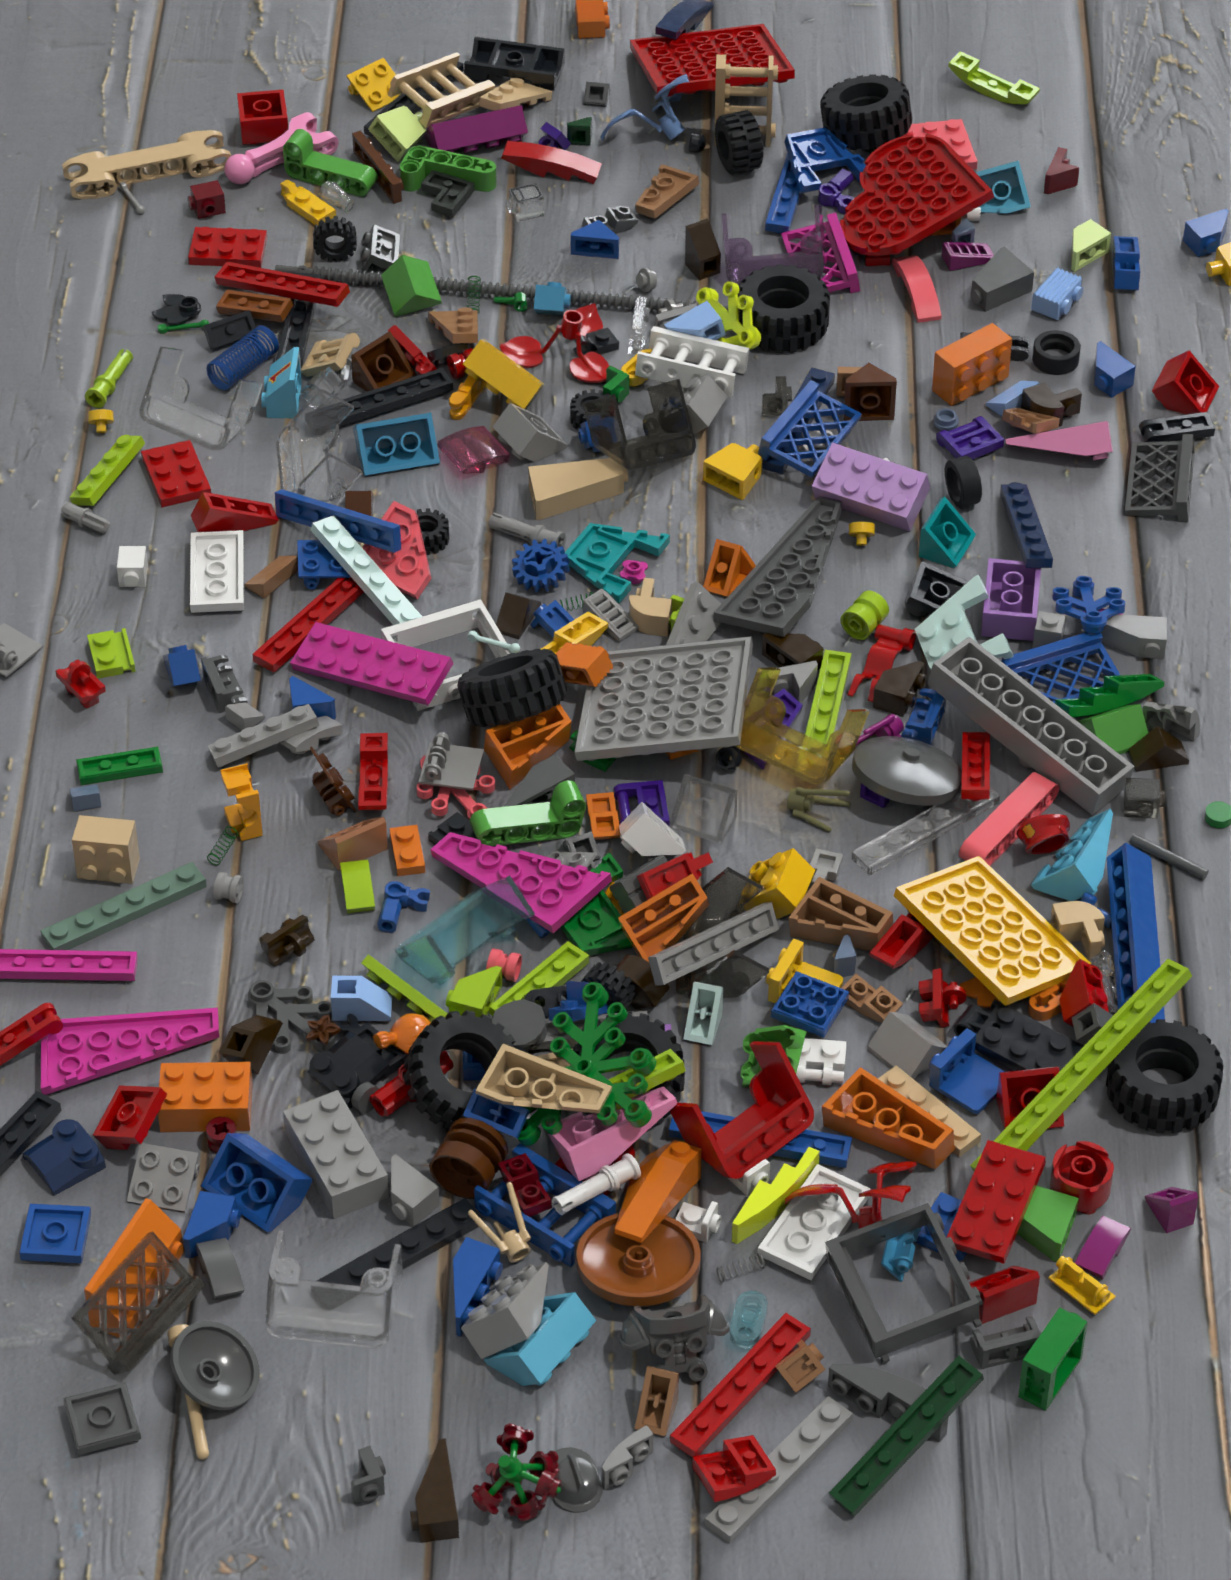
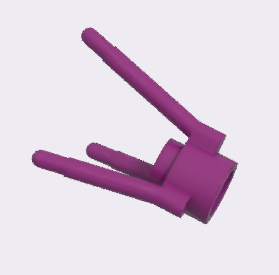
M889 714L882 721L865 729L863 735L840 748L838 753L842 754L875 734L877 737H901L900 733L904 730L903 722L898 716Z

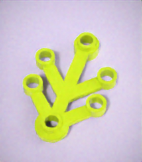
M728 281L723 285V294L728 296V310L718 302L719 296L715 289L708 287L700 289L696 294L698 304L700 305L708 301L723 320L725 332L733 330L737 334L727 339L721 337L716 341L747 347L749 350L756 348L760 344L761 334L753 326L752 320L753 298L747 295H740L738 297L739 285L737 283ZM738 308L743 310V325L739 322Z

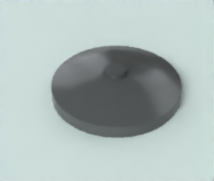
M897 736L871 738L857 746L852 760V770L864 786L885 798L901 803L922 806L942 804L957 796L962 783L961 768L953 758L942 750L915 739Z

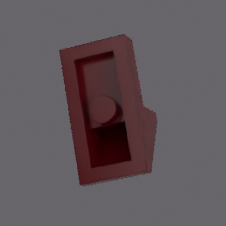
M1058 147L1045 175L1044 194H1052L1077 186L1079 167L1070 165V159H1067L1068 149Z

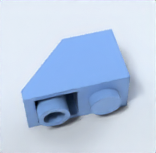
M708 301L664 324L665 329L717 340L726 335L721 317Z
M332 976V1021H347L349 1013L355 1015L358 1021H391L392 995L363 976Z

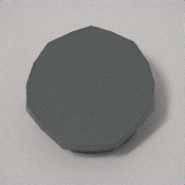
M523 999L509 1002L495 1010L492 1023L496 1025L499 1022L505 1027L503 1032L507 1036L509 1034L513 1036L516 1041L513 1044L514 1048L528 1052L532 1049H537L545 1040L548 1030L545 1015L540 1005Z

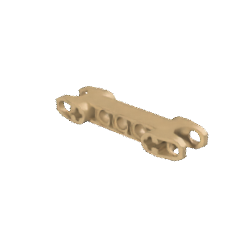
M215 130L194 131L181 135L176 143L106 157L99 151L84 153L65 161L62 164L64 177L73 180L69 183L72 197L77 199H97L115 193L121 182L129 185L188 172L195 178L213 175L224 170L225 163L231 157V153L221 149L224 146L221 132ZM212 137L218 138L216 143L206 145L208 139ZM226 157V160L221 164L213 162L216 158ZM73 165L81 167L79 171L68 172V169ZM88 184L85 191H76L78 186Z

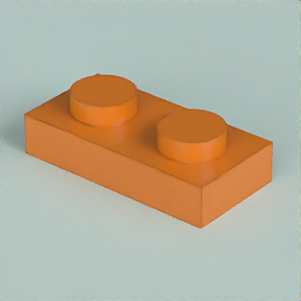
M409 825L389 828L397 876L425 873V862L418 826Z

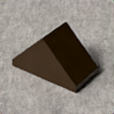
M505 592L496 623L501 634L519 640L534 618L533 613L541 606V602Z
M1159 726L1155 727L1128 749L1129 757L1135 766L1136 772L1189 764V758L1182 742Z

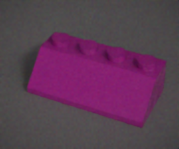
M522 105L432 124L426 129L424 138L430 148L453 153L458 150H464V153L478 150L477 146L486 145V148L499 146L500 141H522V137L528 133Z

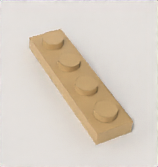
M897 1065L878 1078L954 1130L955 1148L953 1153L958 1157H961L981 1141V1134Z

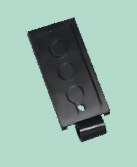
M995 999L991 1004L992 1010L989 1013L985 1012L980 1006L969 1005L953 1027L957 1036L967 1028L976 1033L975 1050L1014 1071L1058 1066L1060 1072L1084 1047L1078 1042L1009 1006H1005Z

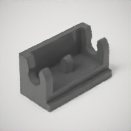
M219 655L208 659L206 657L201 658L203 679L219 713L225 712V706L229 704L247 703L243 690L240 688L234 675L232 666L223 665L222 667H217L218 664L229 661L226 655Z
M1032 1316L1026 1317L1027 1323L1023 1324L1022 1327L982 1336L979 1329L973 1330L970 1344L981 1369L1024 1359L1041 1334Z

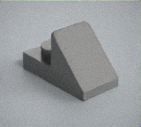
M811 661L764 670L763 690L766 697L773 696L784 688L787 692H792L795 699L802 704L817 684V662Z

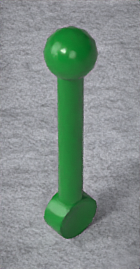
M204 319L198 323L170 326L160 324L158 325V332L164 334L169 330L198 327L203 329L202 326L209 324V321Z

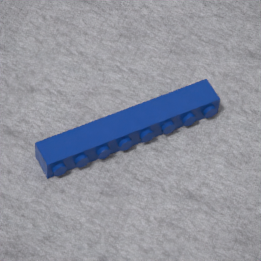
M1124 843L1107 857L1118 1010L1160 967L1151 857L1128 843ZM1164 1007L1150 1020V1023H1156L1157 1019H1165Z

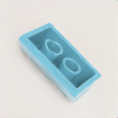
M575 1292L544 1297L541 1324L532 1335L522 1342L485 1357L484 1361L490 1367L522 1386L542 1385L552 1377L551 1371L558 1364L569 1358L571 1355L570 1350L574 1345L589 1335V1328L596 1322V1319Z

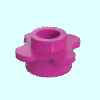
M625 560L622 563L624 568L620 572L621 578L631 581V584H639L646 578L644 574L645 570L648 569L646 562Z

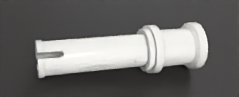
M626 1153L622 1156V1160L611 1166H602L599 1174L553 1197L552 1202L554 1204L558 1202L557 1205H554V1208L560 1215H564L571 1209L606 1190L616 1191L624 1182L640 1178V1167L636 1159L631 1154Z

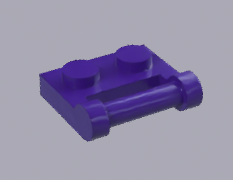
M982 416L976 417L972 422L950 431L943 430L936 433L938 444L941 447L945 446L955 458L968 456L974 459L1004 447V438Z
M663 780L622 783L613 788L614 798L618 801L621 819L619 825L631 813L628 798L636 796L637 805L643 802L670 827Z

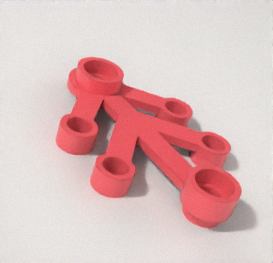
M426 755L423 756L422 759H421V761H420L421 770H422L423 763H424V760H425ZM483 775L476 779L473 790H478L485 794L492 793L495 790L494 777ZM418 783L417 796L421 799L431 798L433 796V785ZM442 786L440 787L438 797L431 802L432 813L436 816H443L448 812V801L452 793L467 810V819L469 821L474 812L487 808L482 803H476L464 789Z

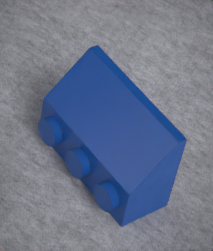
M227 1133L201 1187L211 1193L236 1197L237 1210H240L243 1216L266 1232H272L301 1205L313 1179L248 1134Z

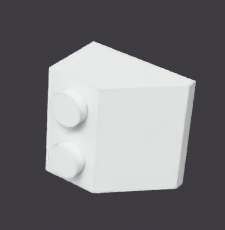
M643 802L619 825L621 843L631 853L637 851L641 856L682 855L686 851L683 839Z

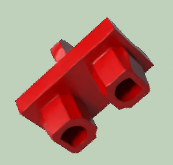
M77 659L71 662L69 667L55 671L56 677L65 685V688L70 693H73L80 700V703L85 708H90L99 703V695L106 692L105 685L91 672L90 666L84 661Z
M941 968L932 970V979L919 981V992L922 1000L933 999V1001L919 1003V1014L923 1022L938 1020L941 1028L949 1027V1007L957 1009L958 1005L963 1004L966 1001V990L958 986L956 982H951L948 985V983L942 980Z

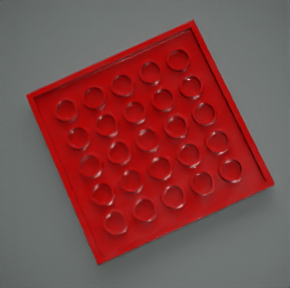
M764 24L681 33L676 40L664 36L630 40V49L656 94L676 78L684 74L688 75L689 82L678 84L670 90L667 97L673 96L674 93L694 94L698 90L715 91L717 54L726 55V64H730V67L768 68L769 56H774L773 65L778 66V80L773 81L785 83L788 79H795V69ZM730 76V79H725V84H730V86L747 84L761 86L768 82V77Z

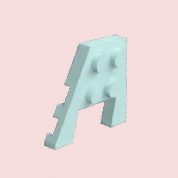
M979 575L973 577L914 629L931 670L935 661L967 637H971L977 642L965 610L989 598ZM1003 633L980 644L996 658L1003 657V659H1009L1014 657Z

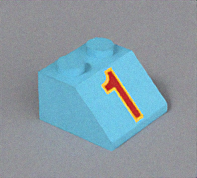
M293 347L270 366L269 376L264 377V391L266 392H262L261 403L262 407L266 408L267 418L297 419L302 388L299 347Z

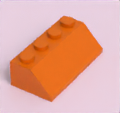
M145 1198L84 1289L90 1327L120 1339L125 1337L129 1329L135 1328L139 1320V1314L145 1306L150 1305L156 1288L160 1283L166 1281L170 1267L175 1260L178 1261L184 1252L181 1229L150 1199Z

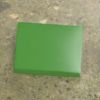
M401 255L381 274L395 317L442 304L428 261Z
M1141 704L1125 705L1077 720L1118 754L1127 753L1131 746L1148 734Z

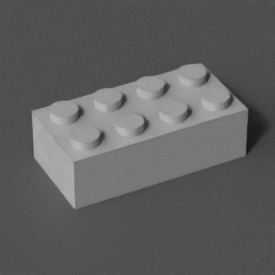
M338 1090L283 1111L285 1135L309 1177L313 1179L312 1182L333 1219L389 1198L388 1174Z

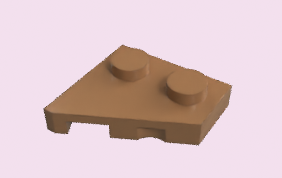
M1016 407L1003 410L1002 420L1010 423L1011 426L1022 428L1034 434L1058 428L1060 420L1058 417Z

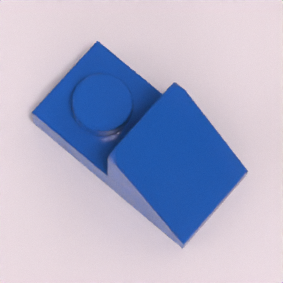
M567 981V1000L560 1001V1006L549 1009V1020L553 1021L554 1016L560 1012H566L573 1022L585 1019L586 1003L582 998V990L588 982ZM607 1003L599 1008L598 1015L607 1013L609 1007Z

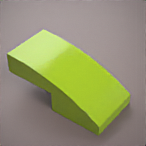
M368 859L341 862L340 869L346 912L355 913L375 910Z

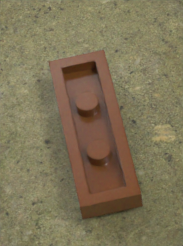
M226 290L216 305L219 314L236 315L250 310L252 317L255 319L283 322L293 307L291 298Z

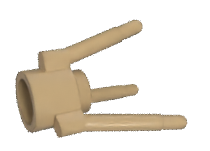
M508 1182L506 1185L519 1233L516 1230L506 1232L500 1223L495 1221L494 1226L501 1236L499 1239L474 1211L469 1210L468 1215L500 1249V1253L505 1254L509 1262L514 1263L522 1260L530 1253L531 1248L527 1242L531 1237L526 1230L513 1184Z

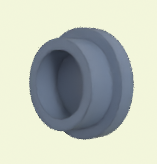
M943 408L938 410L934 416L933 424L939 430L950 431L957 428L959 418L954 410Z

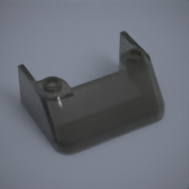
M680 379L647 388L653 412L646 414L643 419L645 436L629 440L626 439L615 394L584 402L583 407L594 446L627 470H635L692 455L696 449V441Z
M727 867L702 887L708 897L709 906L676 944L743 913L744 905L763 890V886ZM732 950L729 954L675 979L676 991L678 994L691 999L693 983L695 981L723 987V998H737L769 974V968L736 950Z

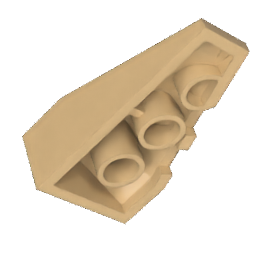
M502 1044L478 1085L476 1094L503 1105L599 1113L612 1091V1086Z

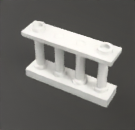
M653 326L649 342V349H652V352L650 354L638 352L635 376L685 387L692 379L696 377L700 379L709 374L727 397L732 398L736 376L733 372L745 373L749 348ZM661 355H662V356L671 357V358H675V359H669V358L661 357ZM685 361L697 363V364H699V365L687 363V362H685ZM710 366V367H714V368L723 369V371L717 370V369H713V368H708V367Z

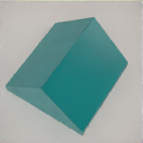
M945 496L939 500L921 529L919 557L954 568L957 567L975 538L976 533Z

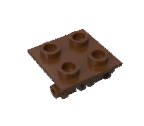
M311 746L310 750L323 771L313 774L312 783L328 806L329 811L336 816H340L350 806L356 812L357 810L351 802L355 797L347 785L342 787L344 779L335 767L330 769L332 764L324 753L318 755Z

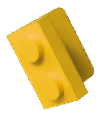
M793 939L788 948L781 950L777 966L770 968L767 974L766 984L769 985L768 1001L776 1004L796 971L839 988L843 985V977L803 962L804 942Z

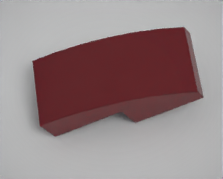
M526 1153L498 1163V1168L505 1184L508 1182L513 1184L522 1213L530 1217L552 1209V1200L540 1183L538 1171Z

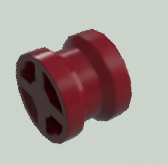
M216 1117L209 1121L206 1126L208 1148L214 1154H217L227 1133H236V1125L230 1118Z

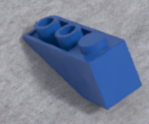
M468 1237L465 1238L453 1258L456 1335L460 1337L463 1333L461 1327L469 1319V1312L478 1307L480 1303H483L481 1301L482 1297L489 1293L492 1281L499 1279L503 1269V1263L500 1262L499 1248Z

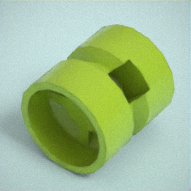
M871 590L864 591L854 601L853 605L848 607L841 615V625L851 637L865 640L873 633L878 624H881L888 616L889 606L886 600L877 592Z

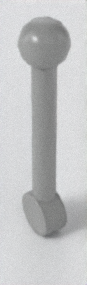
M125 182L119 183L121 191L125 192L136 207V212L143 214L145 207L137 202L128 190Z

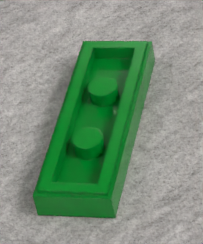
M159 747L76 759L80 785L163 773Z

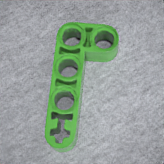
M295 130L283 145L284 168L286 173L294 179L361 197L365 196L378 180L377 172L368 165L313 151V140L306 130Z
M414 146L410 148L399 166L404 190L409 192L419 190L422 181L432 170L473 182L477 191L489 192L497 186L496 164L493 161L430 147Z
M567 780L555 787L551 802L481 809L471 815L470 824L476 838L481 840V844L489 846L569 838L576 835L581 828L586 803L577 784L574 781Z

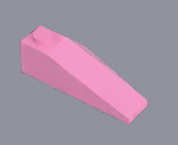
M1108 421L1006 439V444L1010 446L1084 457L1092 456L1093 461L1107 459L1108 453H1113Z

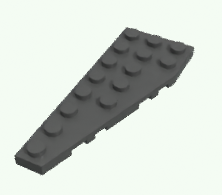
M818 497L714 612L715 621L784 637L811 607L842 512L841 501Z

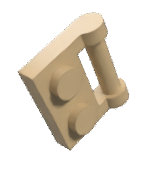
M350 333L344 338L336 340L317 341L301 368V372L306 377L341 370L346 365V360L352 349L359 346V336L356 333Z

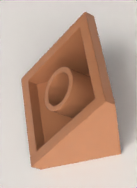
M384 817L363 820L317 841L318 845L337 870L340 871L341 862L365 860L388 849L386 820Z

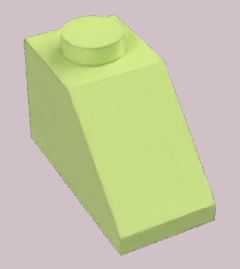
M1090 219L1073 229L1071 270L1075 272L1109 253L1111 233Z

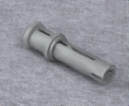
M496 512L490 516L488 522L489 528L527 540L531 545H533V540L541 544L543 539H547L549 545L553 541L557 542L558 547H564L566 535L564 532L559 531L556 533L547 530L544 525H529Z

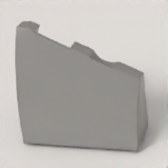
M1146 702L1143 705V715L1148 728L1153 730L1159 726L1166 732L1171 729L1192 741L1200 735V719L1195 709L1155 702Z

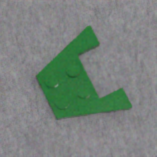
M611 853L606 854L602 858V862L595 869L592 868L590 872L598 874L601 871L611 873L612 881L609 884L623 878L624 873ZM603 890L560 927L570 942L589 956L633 948L620 927L618 917L621 914Z

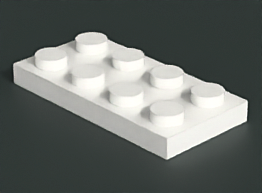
M243 530L191 533V613L244 610Z
M819 1164L815 1166L801 1186L802 1188L813 1184H838V1187L843 1188L856 1214L859 1213V1208L863 1207L870 1197H859V1193L871 1190V1188ZM825 1193L795 1197L758 1246L757 1254L760 1253L763 1258L812 1281L827 1259L825 1242L844 1235L852 1223L851 1215L838 1194Z

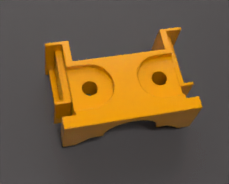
M248 764L220 770L221 779L228 797L235 795L236 801L239 803L224 807V814L229 826L240 832L241 841L263 836L258 790H253ZM230 828L232 833H236L234 829Z

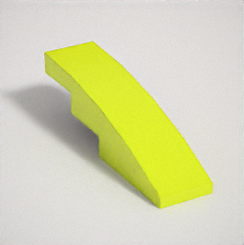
M808 1147L796 1167L784 1163L771 1184L761 1180L758 1182L732 1223L733 1243L738 1244L761 1230L786 1209L791 1201L785 1204V1198L792 1192L800 1189L815 1166L819 1164L820 1151Z

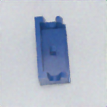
M923 688L919 694L928 696L931 700L917 698L901 737L915 739L931 745L946 710V699L935 690Z

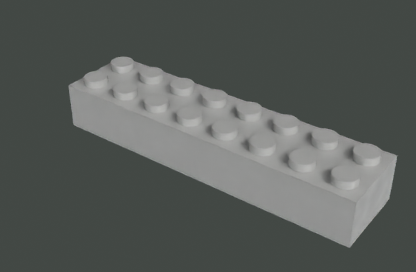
M967 637L933 663L928 685L1038 773L1057 783L1062 792L1091 815L1095 814L1128 787L1134 765L971 637Z

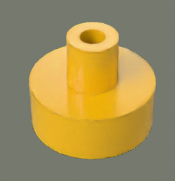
M97 409L88 412V423L96 425V433H106V425L114 423L112 410Z
M849 523V536L856 537L857 546H866L867 537L875 535L874 523Z

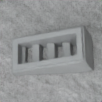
M600 589L584 600L583 614L589 611L608 622V628L605 631L620 642L639 630V626L628 613L603 589ZM624 624L623 627H621V628H619V629L616 628V627H618L619 625Z

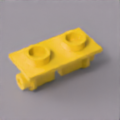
M1061 1256L1056 1262V1266L1059 1269L1048 1277L1051 1282L1094 1315L1116 1298L1108 1290L1106 1284L1102 1285L1084 1272L1083 1269L1073 1262L1071 1257L1065 1258Z

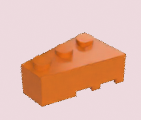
M559 703L533 717L530 716L521 721H514L505 725L501 724L487 729L484 751L511 790L525 778L534 765L549 758L569 741L572 721Z
M692 873L618 917L619 924L638 956L649 962L648 957L675 945L709 906L708 897Z

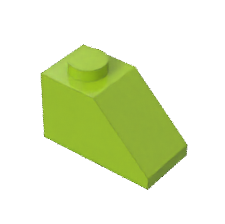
M494 966L459 979L454 990H449L447 994L446 1007H449V1012L458 1011L461 1016L466 1010L474 1011L476 1017H480L482 1014L488 1016L489 1006L496 1001L502 988V967Z

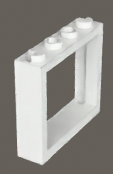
M481 599L381 629L383 640L410 647L475 628H479L483 637L506 643ZM488 644L496 658L512 653L509 649ZM462 674L444 679L428 706L413 702L417 711L461 698L457 684Z

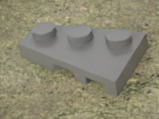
M699 582L690 584L666 645L707 641L721 624V622H716L714 612L721 603Z

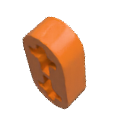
M1068 979L1030 997L1028 1013L1033 1019L1046 1021L1062 1012L1059 998Z

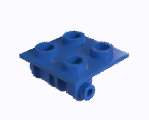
M297 540L298 578H304V585L308 589H315L319 585L320 578H352L319 540Z

